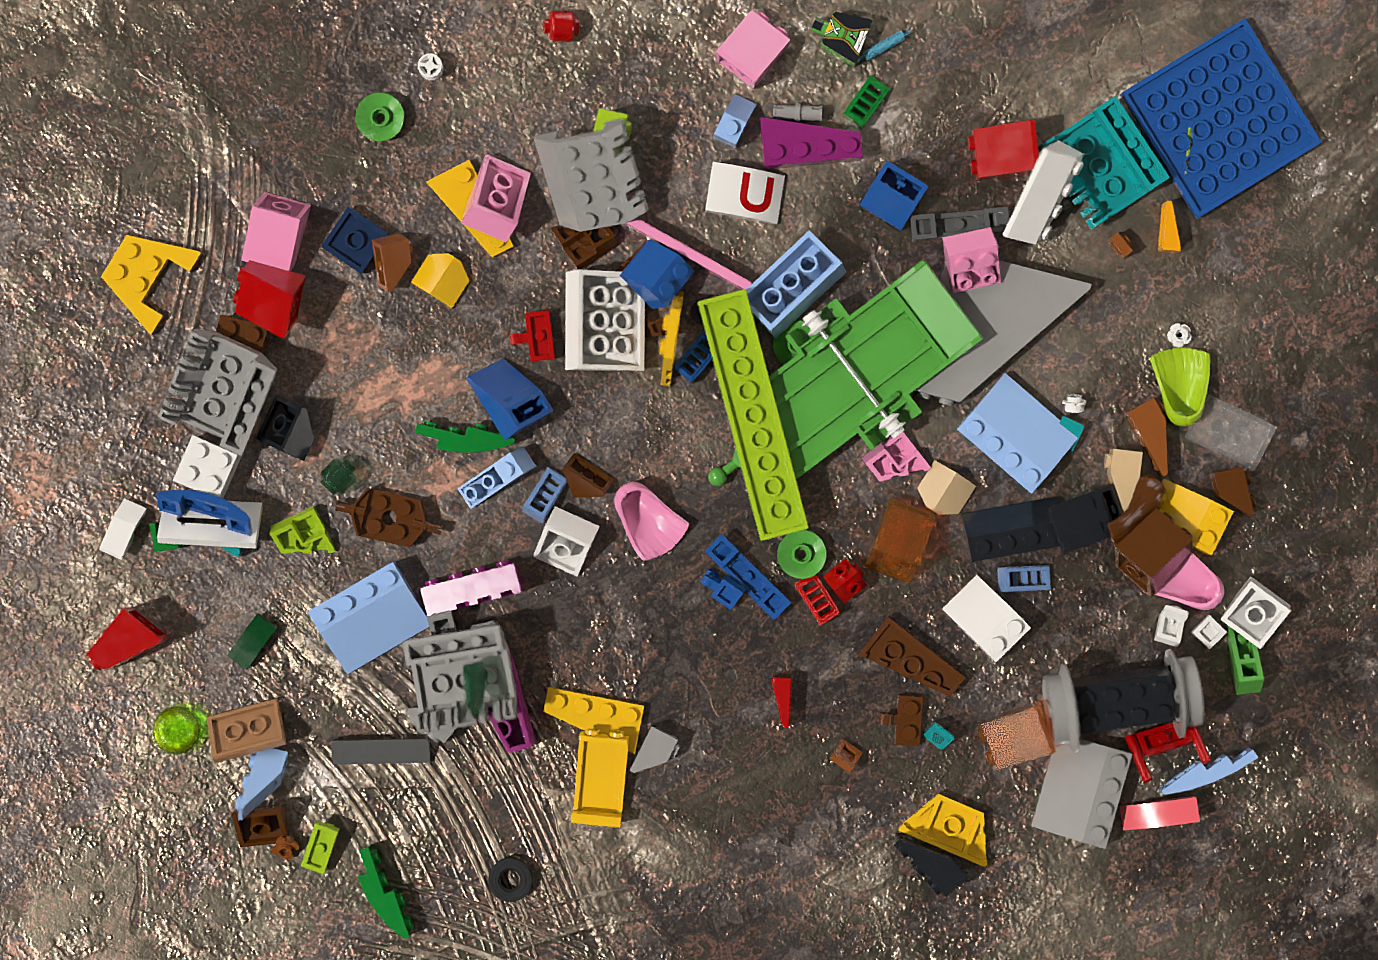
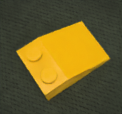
M1163 479L1161 483L1166 489L1167 497L1160 511L1168 513L1179 528H1185L1190 532L1193 537V548L1205 555H1212L1234 511Z

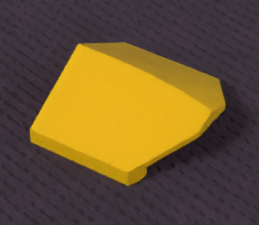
M449 253L428 255L411 281L412 284L450 308L454 307L470 282L461 261Z

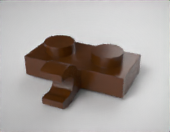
M898 695L896 714L879 713L878 723L895 725L894 744L920 746L923 697Z

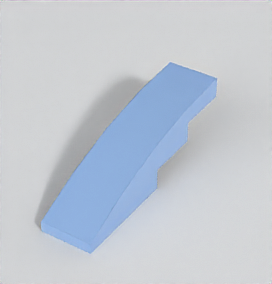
M1247 748L1232 760L1222 754L1205 767L1202 762L1195 761L1159 787L1158 790L1163 795L1213 783L1240 770L1259 757L1253 749Z

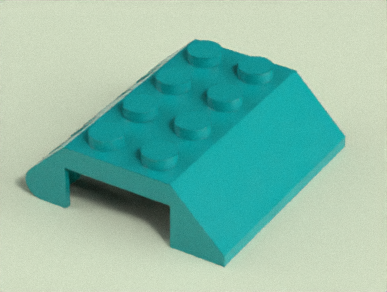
M1116 96L1038 147V151L1041 154L1045 147L1059 140L1084 154L1081 160L1084 163L1077 176L1074 175L1071 181L1073 187L1068 196L1072 197L1076 193L1078 194V197L1072 200L1074 205L1080 204L1084 200L1089 206L1080 214L1083 218L1089 214L1092 215V217L1086 220L1091 230L1170 178Z

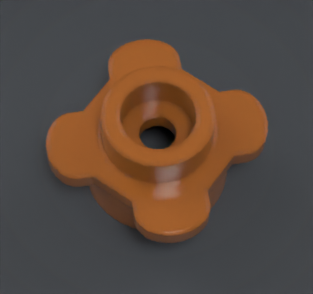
M282 835L277 838L276 845L271 847V853L274 855L278 854L285 859H292L294 857L293 853L299 849V844L293 837Z

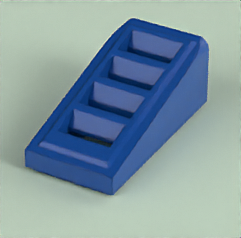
M705 331L700 334L673 367L675 371L690 383L696 380L713 359L711 351L701 344L703 339L708 343ZM698 347L705 354H707L708 357L704 359L694 350ZM693 355L702 364L698 366L688 357ZM686 362L696 371L692 374L682 365Z

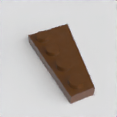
M889 616L858 653L859 656L865 659H870L885 668H890L905 677H910L950 697L966 678L964 674Z

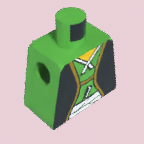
M833 12L830 22L816 17L811 31L824 36L820 45L822 49L854 67L872 20Z

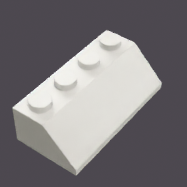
M1059 140L1043 149L1003 236L1032 244H1037L1049 237L1052 231L1050 224L1053 218L1056 219L1063 208L1060 203L1063 197H1067L1073 187L1071 181L1074 175L1077 176L1084 163L1081 162L1084 156L1083 153Z

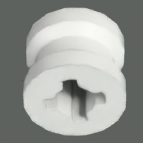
M425 54L418 62V70L426 80L434 81L442 76L444 68L437 55Z

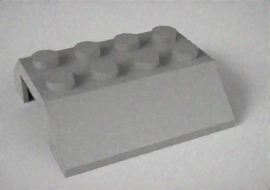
M622 119L605 122L604 128L601 131L560 138L558 131L534 136L535 145L561 226L581 232L628 223L649 210L647 201L644 198V191L637 190L627 195V192L641 184V180L638 177L639 173L631 147L624 146L614 150L615 147L629 139Z
M192 329L185 348L192 353L200 354V356H181V363L178 364L171 382L172 385H170L168 391L175 396L183 397V399L166 397L158 417L172 425L182 420L222 439L220 447L242 456L277 369L261 352L218 332Z
M500 625L402 641L406 666L411 665L419 709V714L415 715L419 734L429 733L431 728L433 732L439 731L440 715L444 714L446 716L445 724L448 729H454L455 725L457 728L478 725L479 720L481 724L487 723L488 707H494L493 715L496 721H502V716H504L505 720L516 718L517 694L509 648Z

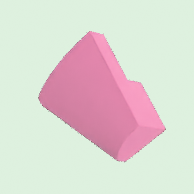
M904 432L894 439L890 435L862 457L865 464L879 481L888 480L897 475L901 477L909 475V472L918 470L928 471L931 468Z

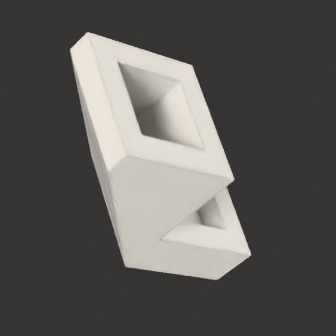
M124 498L110 522L99 550L122 560L133 543L134 532L145 516L147 508Z

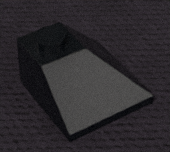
M276 395L256 439L304 461L314 441L307 409Z

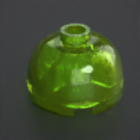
M173 706L166 708L157 715L153 722L151 731L153 741L159 749L167 754L179 755L187 753L196 747L201 739L200 719L194 711L187 707Z

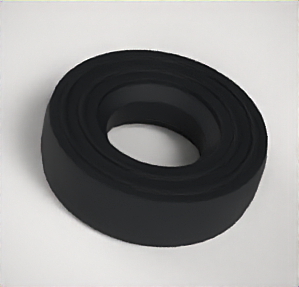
M514 857L503 858L496 862L491 868L488 877L492 893L498 899L505 902H515L524 898L530 891L533 882L529 866L524 861ZM513 870L519 874L520 883L516 888L507 889L502 885L501 876L505 871Z

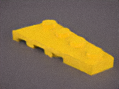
M470 160L426 181L460 222H462L467 202L477 178ZM464 225L492 258L514 248L510 238L507 242H504Z

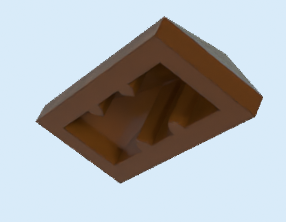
M575 453L562 469L574 498L603 497L615 480Z

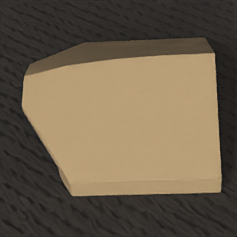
M934 460L930 466L931 468L917 487L925 506L938 515L959 514L976 486L955 471Z

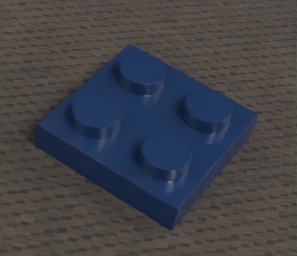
M348 206L321 247L362 275L374 258L372 240L389 236V234Z

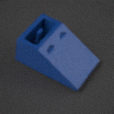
M504 358L466 377L504 440L540 422L553 412L542 391Z

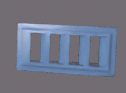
M547 467L525 502L522 512L543 523L566 486V478ZM549 477L560 485L556 487L546 480ZM544 486L554 492L553 496L541 488ZM537 495H539V496L543 497L544 499L548 500V501H549L548 504H546V503L542 502L541 500L537 499V498H536ZM532 503L543 509V512H540L539 510L533 508L531 506Z
M1050 565L1002 567L997 570L999 592L1051 590ZM1028 571L1031 574V586H1028ZM1037 571H1041V585H1038ZM1017 572H1020L1021 586H1018Z

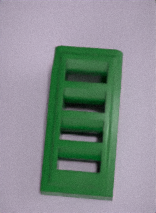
M870 75L842 116L863 129L890 88ZM871 84L882 91V93L878 95L870 90L868 86ZM864 92L875 98L876 101L873 103L864 97ZM861 100L871 107L868 111L857 102ZM855 107L865 114V117H860L852 109Z

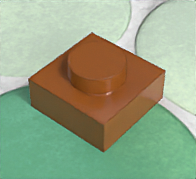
M1117 232L1107 240L1121 259L1133 251L1130 248L1132 243L1124 234L1120 235Z
M842 739L830 760L850 773L863 752Z

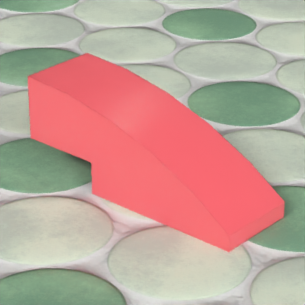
M1193 795L1119 806L1122 830L1200 822L1197 799Z

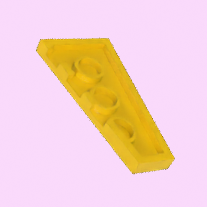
M548 687L543 712L584 731L587 728L600 730V733L609 734L610 731L624 732V736H629L628 751L635 754L644 705Z

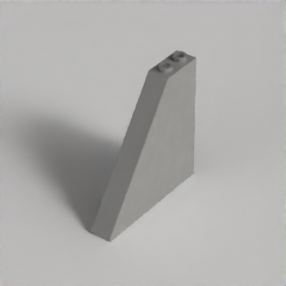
M944 259L939 280L982 335L983 339L913 391L916 392L915 397L929 400L930 396L939 398V403L953 406L954 402H961L1090 290L1091 284L999 260L1001 283L953 293L946 260Z

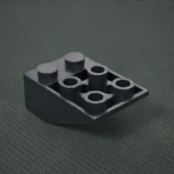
M1113 483L1047 507L1063 554L1110 538L1108 523L1123 514Z
M897 834L893 836L897 841L894 844L895 848L904 858L910 856L913 859L910 864L921 877L925 874L928 876L929 879L926 882L937 895L943 893L947 897L968 879L967 875L947 853Z

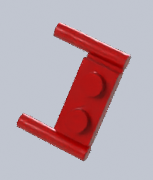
M1173 722L1125 737L1144 783L1153 780L1145 758L1187 746L1191 742L1194 743L1202 764L1212 761L1197 726L1187 727L1183 738L1177 736Z

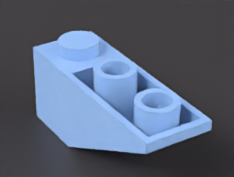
M522 446L495 462L459 487L458 490L470 509L522 477L535 468L536 465Z
M271 748L256 754L252 753L249 762L251 771L250 774H245L242 788L245 789L243 795H238L235 809L239 810L238 820H243L281 785L287 767L288 752Z

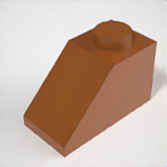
M399 233L372 240L378 286L387 292L393 291L411 264L412 244L408 238Z

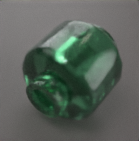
M333 459L320 472V477L322 478L320 483L331 494L337 493L342 495L356 482V476L353 473L356 469L346 459L343 462L339 459Z

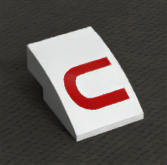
M713 162L705 212L777 224L785 176L742 166Z

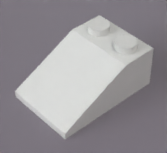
M978 575L969 581L942 608L994 662H997L1031 629Z

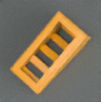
M1166 201L1161 205L1159 252H1181L1172 201Z

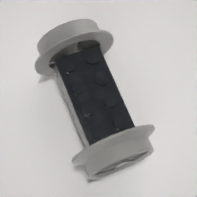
M1171 649L1165 651L1164 666L1070 678L1068 668L1063 663L1060 665L1058 674L1043 676L1044 711L1050 740L1053 745L1068 743L1073 752H1078L1079 734L1173 722L1177 736L1183 738L1187 727L1198 726L1203 723V698L1195 661L1191 656L1176 658Z

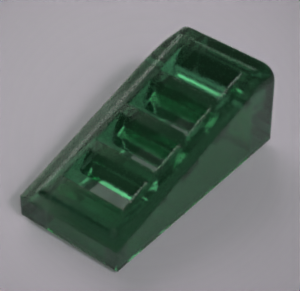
M481 661L466 664L463 667L466 707L474 719L480 717L488 680V671Z

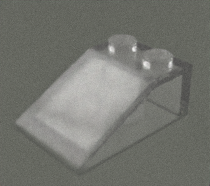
M1206 394L1203 414L1198 422L1189 427L1184 438L1239 467H1243L1247 471H1255L1277 427L1253 414Z

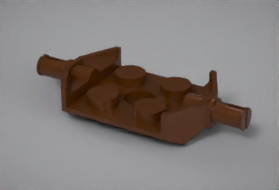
M367 488L355 503L350 504L337 500L336 505L344 506L345 508L335 507V511L351 515L357 536L408 548L419 539L423 532L441 535L440 530L432 529V527L438 529L443 527V525L426 520L421 500L372 488ZM387 511H393L396 514V522L392 525L386 524L383 520V515Z

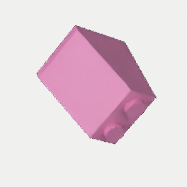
M751 10L718 48L715 60L754 90L788 47L790 39L788 38L789 34L780 26L775 28L768 23L770 19L760 11L755 13Z
M264 192L252 206L242 261L248 262L251 260L291 271L296 262L311 205Z

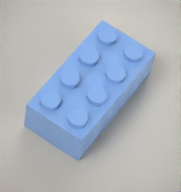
M808 231L746 289L752 316L776 339L846 273L843 263Z

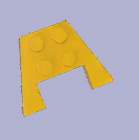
M126 235L101 277L148 333L154 335L165 316L143 303L169 260L192 272L202 253L196 250Z
M678 292L672 299L670 314L664 315L663 330L667 331L666 339L661 338L659 350L660 355H664L661 385L663 386L671 385L684 292Z

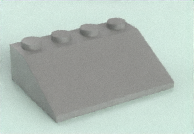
M1079 738L1078 752H1073L1068 743L1054 745L1031 826L1106 849L1132 754Z

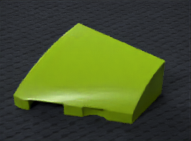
M315 506L309 507L270 527V535L281 554H292L296 551L302 553H312V551L328 550V553L336 551Z

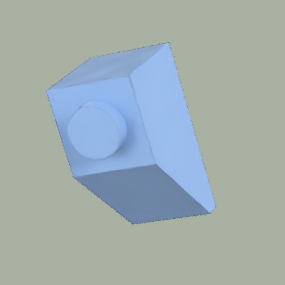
M734 94L714 133V139L736 149L757 104Z

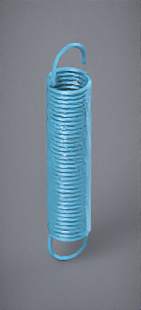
M900 30L863 51V56L860 58L865 57L868 61L880 55L889 48L904 41V36L909 33L905 34Z

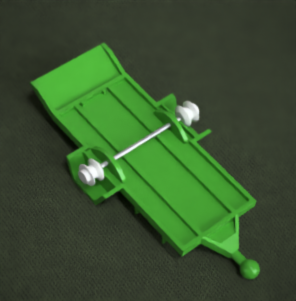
M922 260L850 316L837 298H835L818 313L813 310L803 318L805 322L785 336L798 355L770 375L769 380L795 479L799 478L857 433L870 450H873L890 435L894 439L905 430L903 425L922 413L909 394L983 339L982 335L925 260ZM736 448L733 460L723 467H714L710 470L708 479L712 485H724L728 475L738 467H741Z

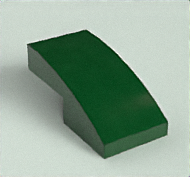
M259 613L256 614L227 656L248 670L278 627Z

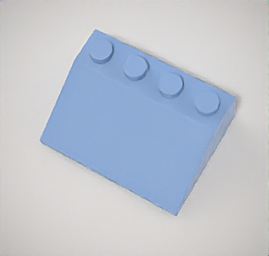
M1006 373L1002 375L957 427L958 431L1031 494L1078 439L1060 424V420Z
M396 562L386 565L308 611L319 633L347 674L429 627L425 611Z

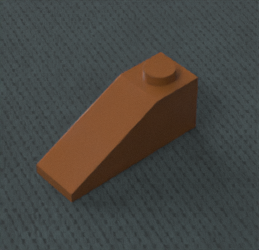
M1152 398L1125 412V415L1159 477H1164L1168 474L1166 419L1163 415L1166 412L1162 403L1159 400L1156 402Z

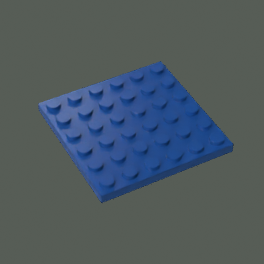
M1245 18L1119 94L1196 219L1322 143ZM1188 127H1191V146L1188 138ZM1190 146V153L1186 156V150Z

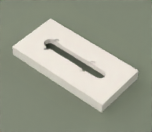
M229 501L250 517L252 526L251 536L230 531L227 529V525L182 524L177 521L181 516L162 511L157 534L158 543L256 549L263 510L262 503ZM187 509L185 510L182 516L189 518L219 519L205 514L190 511Z

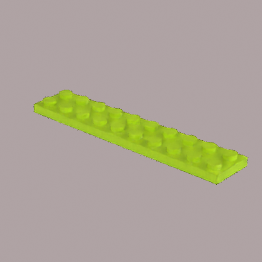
M746 289L698 301L760 540L763 541L808 529Z

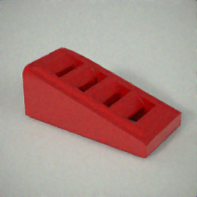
M817 575L800 579L794 583L797 591L820 626L841 613ZM813 580L815 581L816 584L814 586H812L806 591H803V586H805ZM815 590H821V593L809 600L807 597ZM821 598H826L827 601L814 608L812 605ZM830 605L832 608L830 611L822 616L818 614L819 611Z
M772 677L781 723L784 728H789L792 679L790 677Z

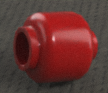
M551 11L548 19H543V33L548 34L551 42H572L574 37L579 34V18L575 17L572 11Z

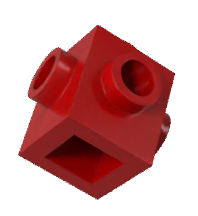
M846 558L823 576L844 604L867 586L862 579L865 575L856 563L852 566Z

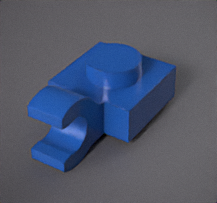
M710 568L700 581L703 585L714 591L711 595L712 598L730 610L746 589L727 575L721 580L719 575Z

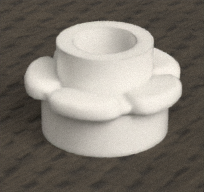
M1176 323L1172 325L1167 334L1169 342L1173 343L1175 347H1183L1192 338L1191 330L1186 324L1180 325Z
M1071 394L1062 403L1065 404L1066 412L1079 413L1084 411V405H1086L1087 401L1082 399V395Z

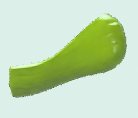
M1178 347L1159 351L1152 355L1150 361L1162 394L1167 417L1173 424L1178 426H1191L1200 420L1204 411L1210 376V354L1203 350Z

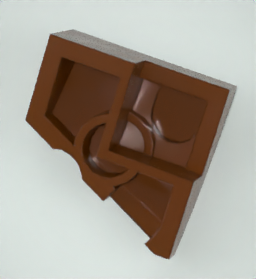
M558 226L551 228V232L577 270L582 269L618 246L617 238L609 226L581 232L570 228L559 229Z

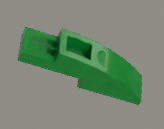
M425 420L423 425L417 423L415 430L416 434L438 439L436 449L457 453L490 452L514 445L516 439L511 437L504 440L499 430H497V434L488 432V426L474 423L473 427L467 426L465 436L461 435L462 430L453 427H448L447 431L437 429V423Z
M371 845L362 847L359 852L366 872L360 874L358 880L369 903L394 932L404 939L409 938L414 927L410 916H405L403 907L406 904L403 894L401 892L398 893L396 888L386 890L385 887L389 886L388 880L384 872L380 873L378 864L381 861L377 850H373Z

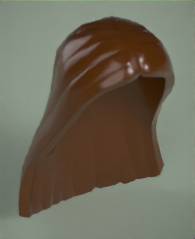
M1142 475L1136 484L1128 508L1122 515L1108 523L1114 548L1156 508L1160 510L1164 505L1167 497L1166 489L1156 477Z

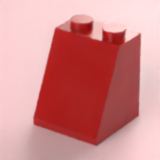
M1035 120L973 129L971 136H968L969 151H973L974 160H970L971 175H976V181L1029 176L1032 174L1039 159Z
M249 260L245 267H241L238 272L237 282H240V287L236 290L233 298V303L236 304L235 313L281 338H286L298 319L306 276Z
M133 607L123 608L86 653V656L90 658L88 662L97 670L113 669L167 642L170 637Z

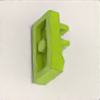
M317 820L301 867L324 875L340 828L334 827L331 823H323Z

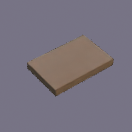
M277 698L206 717L212 758L215 763L286 745L280 702Z

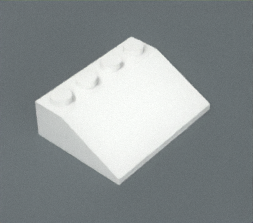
M595 270L566 272L565 370L644 371L645 301L620 276L622 272Z

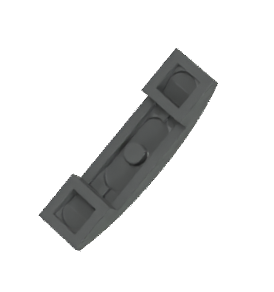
M1008 206L944 214L911 215L912 240L942 239L943 237L991 227L993 234L1002 233L1009 222Z

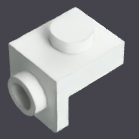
M1165 605L1159 614L1154 640L1178 647L1181 642L1184 622L1188 618L1189 612L1182 610L1179 606Z

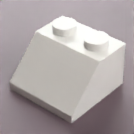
M555 506L544 527L533 557L577 577L600 526Z
M1250 576L1235 595L1220 620L1261 649L1290 613L1291 606Z

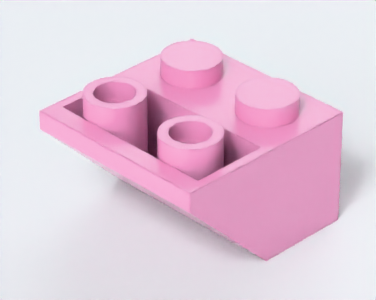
M991 227L942 238L953 293L1001 283L998 247Z

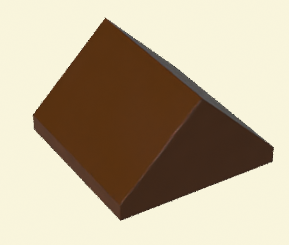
M286 804L256 807L243 820H238L239 810L232 812V820L240 847L276 844L278 837L282 835L289 836Z

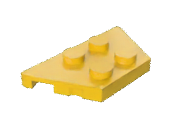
M939 793L898 828L899 831L983 867L987 866L984 813Z

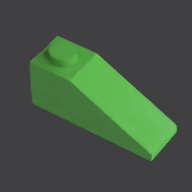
M1226 624L1231 671L1236 695L1261 692L1264 676L1257 646Z

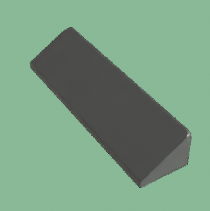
M430 738L331 740L333 765L431 763Z

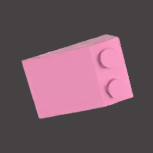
M486 154L467 202L461 223L507 242L517 226L531 173Z

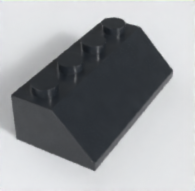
M1051 497L961 514L969 562L1059 547L1058 538L1047 507L1059 503L1058 498Z

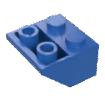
M886 161L861 201L860 206L901 231L927 190L928 185L891 162Z

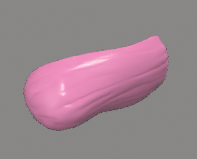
M629 482L620 487L614 497L615 508L631 545L643 561L652 560L658 556L661 557L675 547V544L684 537L689 528V522L673 512L645 485L638 482Z
M1190 552L1154 595L1178 601L1200 610H1210L1222 601L1224 585L1203 562Z

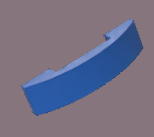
M192 490L158 492L156 496L159 511L182 517L187 509L226 520L227 529L248 536L252 534L250 517L233 503L218 496Z
M722 534L705 550L735 582L746 588L745 592L773 620L791 604Z

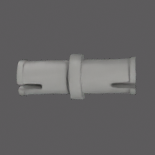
M796 103L795 105L774 104L773 119L795 120V123H800V120L822 121V106H801V103Z

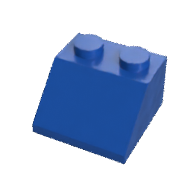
M649 239L622 271L620 276L652 309L667 307L693 274L694 270L679 254Z

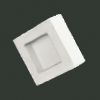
M1207 615L1191 631L1209 650L1227 633L1210 615Z

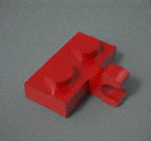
M549 310L524 313L527 333L510 334L511 345L528 343L530 362L555 359Z

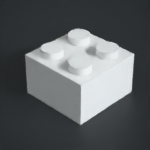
M192 435L173 481L196 491L224 498L242 456Z

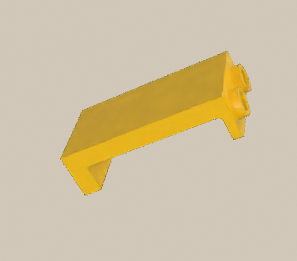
M587 728L585 732H580L571 823L620 828L629 736H624V732L610 731L609 734L600 733V730Z

